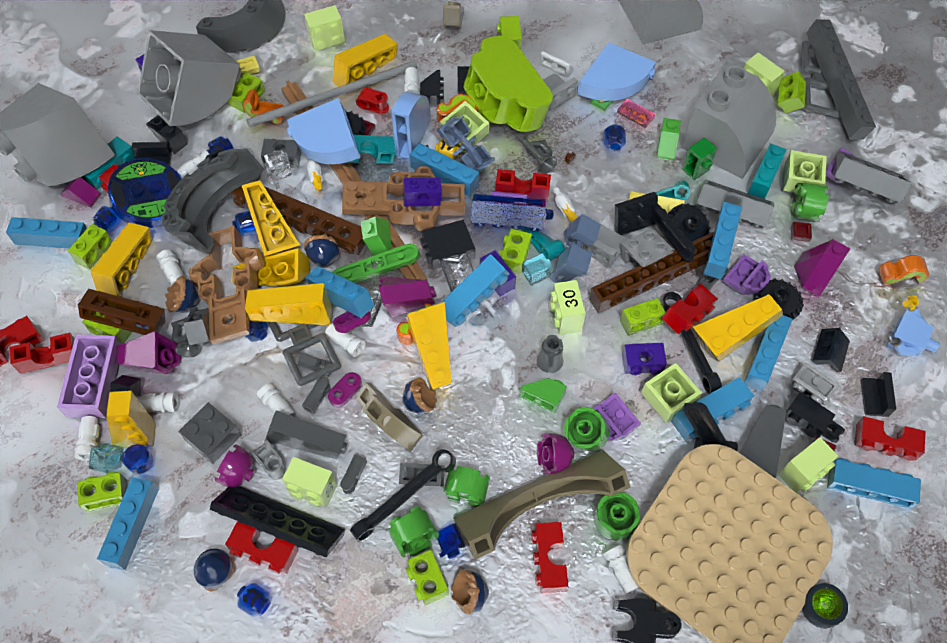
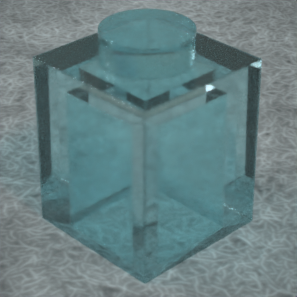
M543 253L523 262L522 273L531 286L549 278L552 270L550 260L546 259Z
M104 443L91 448L88 469L109 473L121 468L124 447Z

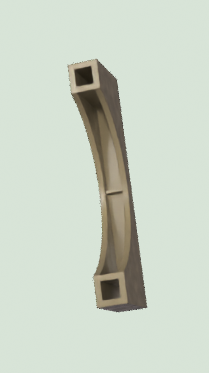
M601 450L570 464L563 471L548 474L455 516L453 519L459 536L476 560L495 551L498 539L508 525L537 505L574 494L592 493L613 496L629 489L630 484L626 470L604 450Z

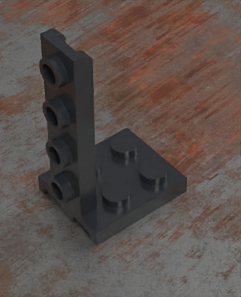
M655 192L615 204L614 232L625 235L656 225L685 262L693 261L695 252L693 242L688 240L675 221L667 215L666 210L662 209L658 204V195Z
M701 402L684 403L683 411L699 436L696 437L693 449L703 445L717 444L737 451V442L726 441L705 404Z

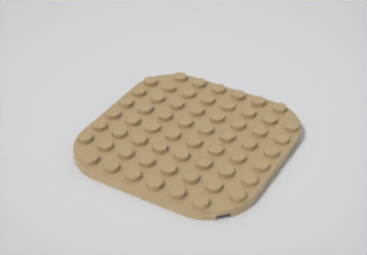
M709 444L693 449L680 460L633 531L627 545L626 558L628 560L629 573L637 587L663 608L679 616L682 622L711 643H782L802 610L809 589L817 584L830 561L833 540L827 520L813 504L734 449L723 445Z

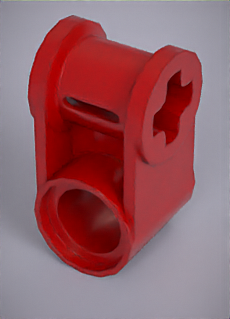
M364 87L355 101L356 105L363 110H369L381 115L389 111L387 94L369 87Z

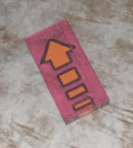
M628 99L617 110L618 114L644 128L655 117V113Z

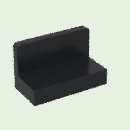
M132 142L131 148L136 156L135 162L153 161L168 167L166 170L170 169L172 151L168 142Z
M840 327L821 329L812 360L816 365L831 364L837 372L842 371L850 340Z
M883 372L878 379H861L864 414L889 417L896 410L892 373Z

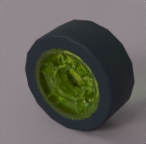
M820 583L809 589L802 611L810 623L816 627L827 629L845 620L848 614V602L846 596L839 588L832 584ZM822 602H823V604H824L825 606H828L827 609H824V608L821 606V603H822Z

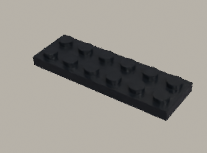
M240 486L225 489L211 502L209 509L219 515L229 517L241 524H246L258 531L275 536L277 539L287 541L297 547L304 548L326 558L345 533V529Z

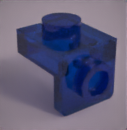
M451 524L438 531L439 537L437 540L442 549V552L439 553L440 558L448 557V559H452L460 555V550L466 546L456 524Z

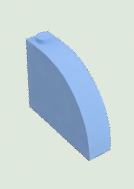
M608 42L579 81L577 94L600 101L628 98L643 89L649 79L654 78L656 62Z
M407 91L399 97L391 113L396 157L410 161V153L418 143H421L431 121L428 98L424 95Z
M339 98L287 119L289 125L287 131L290 137L294 138L300 150L309 159L323 164H340L360 158L346 111Z

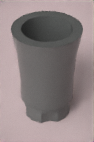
M549 335L542 343L540 353L537 356V365L544 372L555 373L563 366V342L557 335Z

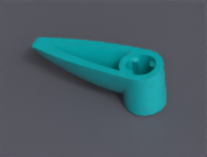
M678 181L674 186L655 193L659 196L685 200L690 195V186L686 181ZM683 187L685 192L681 193L679 188Z
M521 225L520 229L523 232L532 234L531 244L546 261L549 262L559 257L565 251V246L559 239L554 241L539 230Z

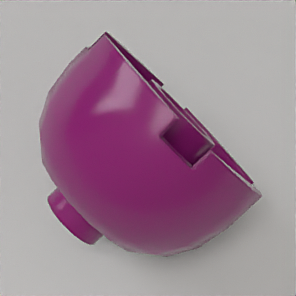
M557 433L542 434L541 437L544 438L537 445L538 465L543 464L544 470H541L542 473L548 475L568 468L574 458V449L568 439Z
M237 444L233 446L236 448L234 452L229 450L217 470L220 473L219 478L215 477V482L226 487L240 486L245 480L249 482L255 473V470L252 469L254 464L252 455L245 448Z

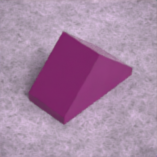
M79 177L70 181L60 195L77 203L92 207L101 193Z

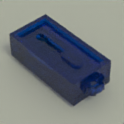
M475 193L472 198L470 222L476 226L492 224L493 227L502 228L503 225L511 226L512 229L529 227V230L539 231L540 228L544 229L545 220H551L554 217L553 210L546 209V199Z

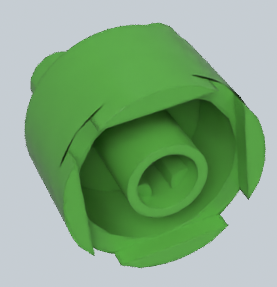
M804 182L802 185L798 184L795 192L797 199L796 202H793L791 212L795 213V217L819 222L821 220L819 216L824 215L827 208L829 195L825 194V190H829L828 186Z
M577 408L565 421V435L577 448L584 451H596L606 445L610 435L609 423L602 414L593 408ZM588 426L591 427L587 433L584 432V429H587Z
M457 466L456 470L453 469L448 472L444 493L448 497L447 500L460 503L461 499L468 501L470 506H480L481 503L485 502L490 476L485 474L484 478L480 476L481 471Z
M624 492L613 496L605 495L600 500L594 516V524L597 530L610 540L619 542L628 538L640 520L637 501Z
M419 506L411 509L405 516L396 517L390 522L389 535L402 557H406L405 554L408 553L410 556H415L425 551L432 545L430 541L434 537L436 540L439 537V533L428 513Z

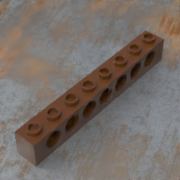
M242 186L233 190L231 196L234 204L238 207L249 209ZM264 186L288 226L300 233H306L311 236L327 234L328 237L332 236L339 248L344 249L347 253H354L359 256L366 245L362 237L361 226Z
M714 232L693 241L695 246L693 261L685 262L679 253L674 250L672 254L646 267L640 265L592 287L589 300L597 312L601 313L706 264Z

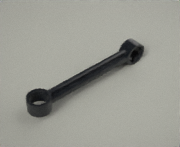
M668 292L664 295L661 305L665 312H667L670 306L665 302L666 300L671 299L677 302L680 299L682 300V298L675 292ZM692 330L682 331L680 334L702 376L703 387L707 394H711L722 387L720 377L716 372L712 371Z
M445 449L436 451L433 455L432 463L371 515L355 523L351 527L350 532L357 542L369 537L377 525L440 472H450L456 465L454 454ZM447 453L451 457V462L446 468H440L438 459L442 454Z

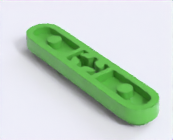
M411 243L337 268L332 273L353 283H358L412 264L419 259L420 252L416 245ZM373 263H377L376 269L372 268Z

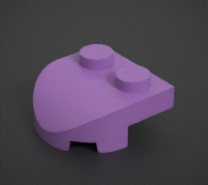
M743 254L725 276L723 283L741 294L750 295L757 293L766 287L770 281L769 267L763 260L758 263Z
M613 393L600 405L597 404L594 407V410L602 414L609 423V441L622 440L641 425L640 421L616 393Z

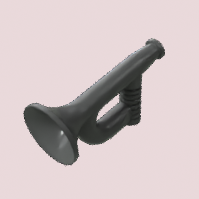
M524 136L520 137L519 141L539 160V171L542 174L551 172L557 164V159L555 156H552V149L547 145L546 140L529 142ZM540 147L545 153L539 152L536 148Z
M192 307L189 310L190 312L197 311V308ZM186 318L172 322V339L178 343L175 347L176 353L183 357L197 356L199 348L195 344L189 345L186 333L180 336L181 327H183V322Z

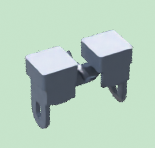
M463 115L452 117L437 129L438 134L448 147H452L458 142L461 143L462 146L452 153L453 156L459 154L463 149L466 150L458 158L460 163L480 171L494 162L495 158L491 157L482 145L472 146L470 144L477 138L475 135L469 140L465 138L471 130L463 120Z
M581 214L569 224V227L563 232L566 245L569 247L560 254L556 270L550 275V279L553 282L571 281L575 277H581L587 273L593 252L585 251L581 244L591 246L596 242L601 226L600 223Z

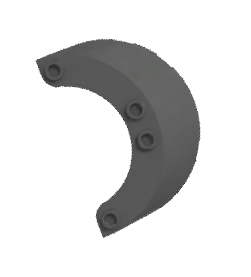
M248 0L242 9L231 15L201 19L196 26L197 33L207 36L227 53H237L236 50L244 49L251 51L259 48V45L266 41L270 42L279 34L285 22L284 4L282 0Z
M230 149L219 152L218 157L212 160L210 158L205 159L197 165L198 169L191 175L187 173L178 182L168 196L164 205L166 209L165 214L161 216L162 225L165 226V230L169 234L203 254L208 255L213 250L215 240L207 232V223L211 213L219 205L220 201L233 190L242 185L258 181L265 169L248 149Z

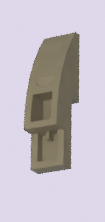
M366 382L355 397L363 406L362 411L386 434L412 451L423 434L400 409L394 408L371 383Z

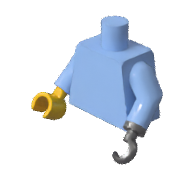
M908 296V300L903 302V307L908 308V310L899 318L894 330L888 332L889 341L886 346L895 349L900 356H919L924 349L935 353L940 343L930 338L934 328L921 315L917 307L919 304L917 296Z

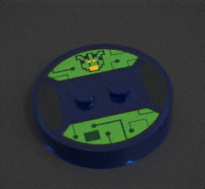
M138 158L127 161L120 165L109 179L108 197L110 206L114 213L126 223L130 222L149 228L163 226L161 216L166 211L164 208L165 202L174 187L181 180V177L170 165L156 159Z

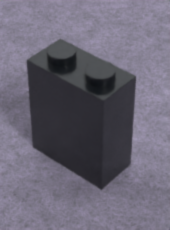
M464 219L422 230L420 244L422 249H426V261L432 265L433 270L475 259V247Z

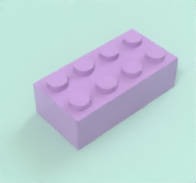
M75 336L57 408L66 417L93 416L96 418H106L110 385L115 380L118 369L117 346L121 345L116 336Z

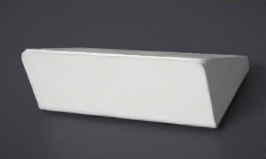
M541 52L540 65L566 77L571 75L574 70L571 64L548 53Z

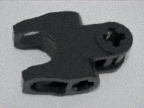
M634 598L615 600L613 603V610L629 614L634 623L633 628L629 631H614L612 633L613 641L619 643H656V638L672 639L681 630L682 623L679 616L671 612L657 611V602L655 600ZM667 621L670 626H673L671 630H668V626H665Z

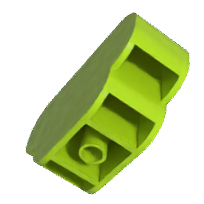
M493 36L485 38L481 42L479 52L473 54L464 82V89L468 96L475 103L481 115L492 123H507L513 129L521 132L540 129L553 100V94L513 40L504 36Z

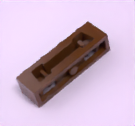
M89 288L78 303L80 318L142 335H147L154 331L160 333L166 322L164 308ZM95 312H99L101 316L105 314V317L102 318L99 316H95L94 314ZM136 322L140 323V326L147 325L149 330L137 327Z

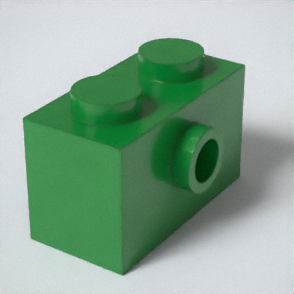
M704 137L689 148L682 170L695 181L710 170L717 148Z

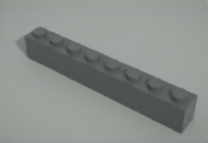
M816 19L806 32L808 40L849 139H865L876 127L831 20Z

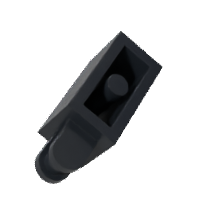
M801 391L786 411L785 419L790 424L802 429L810 437L816 438L822 435L831 442L837 443L839 435L845 432L842 426L833 421L836 414Z

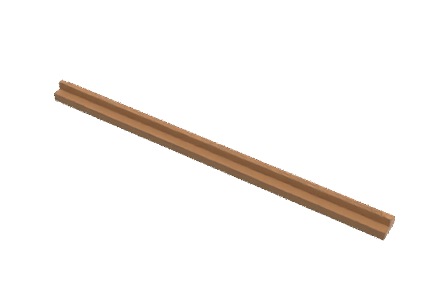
M288 80L286 81L287 86L281 88L289 104L307 98L297 82L291 83ZM313 106L295 111V113L299 115L313 109ZM350 162L329 164L342 185L343 181H362ZM358 196V197H356L357 199H360V200L365 199L364 196ZM362 214L365 220L373 217L388 220L386 215ZM389 221L392 249L405 245ZM417 262L398 268L403 278L427 280L426 275Z

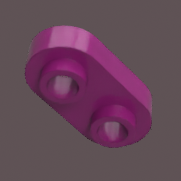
M347 311L337 316L333 320V325L337 332L347 333L351 329L367 323L371 318V314L368 311L360 318Z
M354 372L345 374L328 392L330 404L334 407L346 405L361 389V377ZM350 379L355 380L353 383L348 382ZM340 393L341 396L335 397V394Z

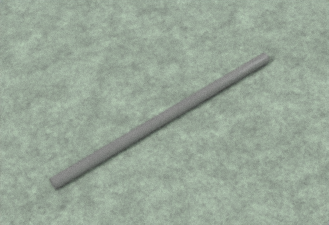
M414 60L246 119L247 124L250 128L403 74L409 67L417 69V63Z

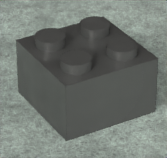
M209 402L178 431L190 446L212 464L242 436L238 426Z

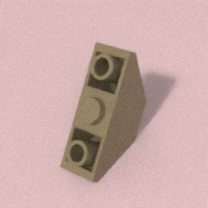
M448 1V5L443 4L444 25L461 27L465 7L461 6V3Z

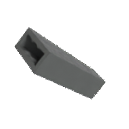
M766 404L739 453L776 478L787 410L780 408L778 405Z
M277 410L265 438L270 443L337 459L340 454H344L348 444L344 442L345 434Z

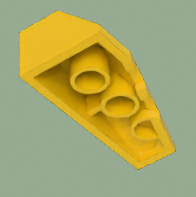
M299 248L264 257L265 266L257 271L258 285L284 287L299 283L309 274V258ZM245 263L235 265L233 268L243 269Z

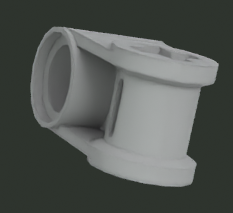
M267 439L255 451H250L254 460L265 470L270 478L274 480L283 478L286 467ZM274 465H279L277 469L271 470Z

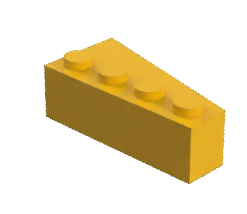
M383 34L335 54L332 82L340 87L360 80L365 75H372L377 67L382 68L396 58L398 43L388 35Z
M261 181L242 185L264 257L297 248L301 249L300 243L295 238Z
M129 222L121 230L119 236L111 243V246L103 253L101 259L90 271L97 291L120 296L123 289L127 290L130 284L128 279L131 273H136L138 260L144 258L152 242L149 227Z
M324 283L247 290L245 310L250 321L330 325L332 322L333 307Z
M766 295L693 326V329L720 362L783 316V312L770 295Z
M445 302L408 313L406 316L431 391L447 387L452 383Z
M110 392L107 421L112 447L129 448L131 446L145 449L148 446H154L156 423L133 392Z

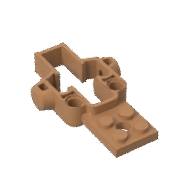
M420 166L415 169V172H394L390 175L387 182L343 181L342 214L389 215V220L393 224L415 225V228L422 232V230L435 226L438 215L464 216L466 207L464 196L465 184L441 183V197L459 198V202H441L440 206H432L431 211H416V206L404 207L403 200H388L387 194L403 196L404 178H436L433 170L427 166ZM358 196H364L365 199L360 200V199H357L356 197H358Z
M234 225L216 232H210L209 236L215 240L213 250L208 256L189 269L190 280L193 281L195 287H198L199 296L209 306L210 342L213 345L250 334L249 317L245 310L247 290L258 289L257 271L265 266L261 250L259 248L243 247L242 235ZM232 242V254L240 263H243L245 260V267L243 269L233 268L236 293L223 298L221 281L215 274L210 275L209 273L216 269H221L220 246ZM233 318L229 324H226L228 319Z

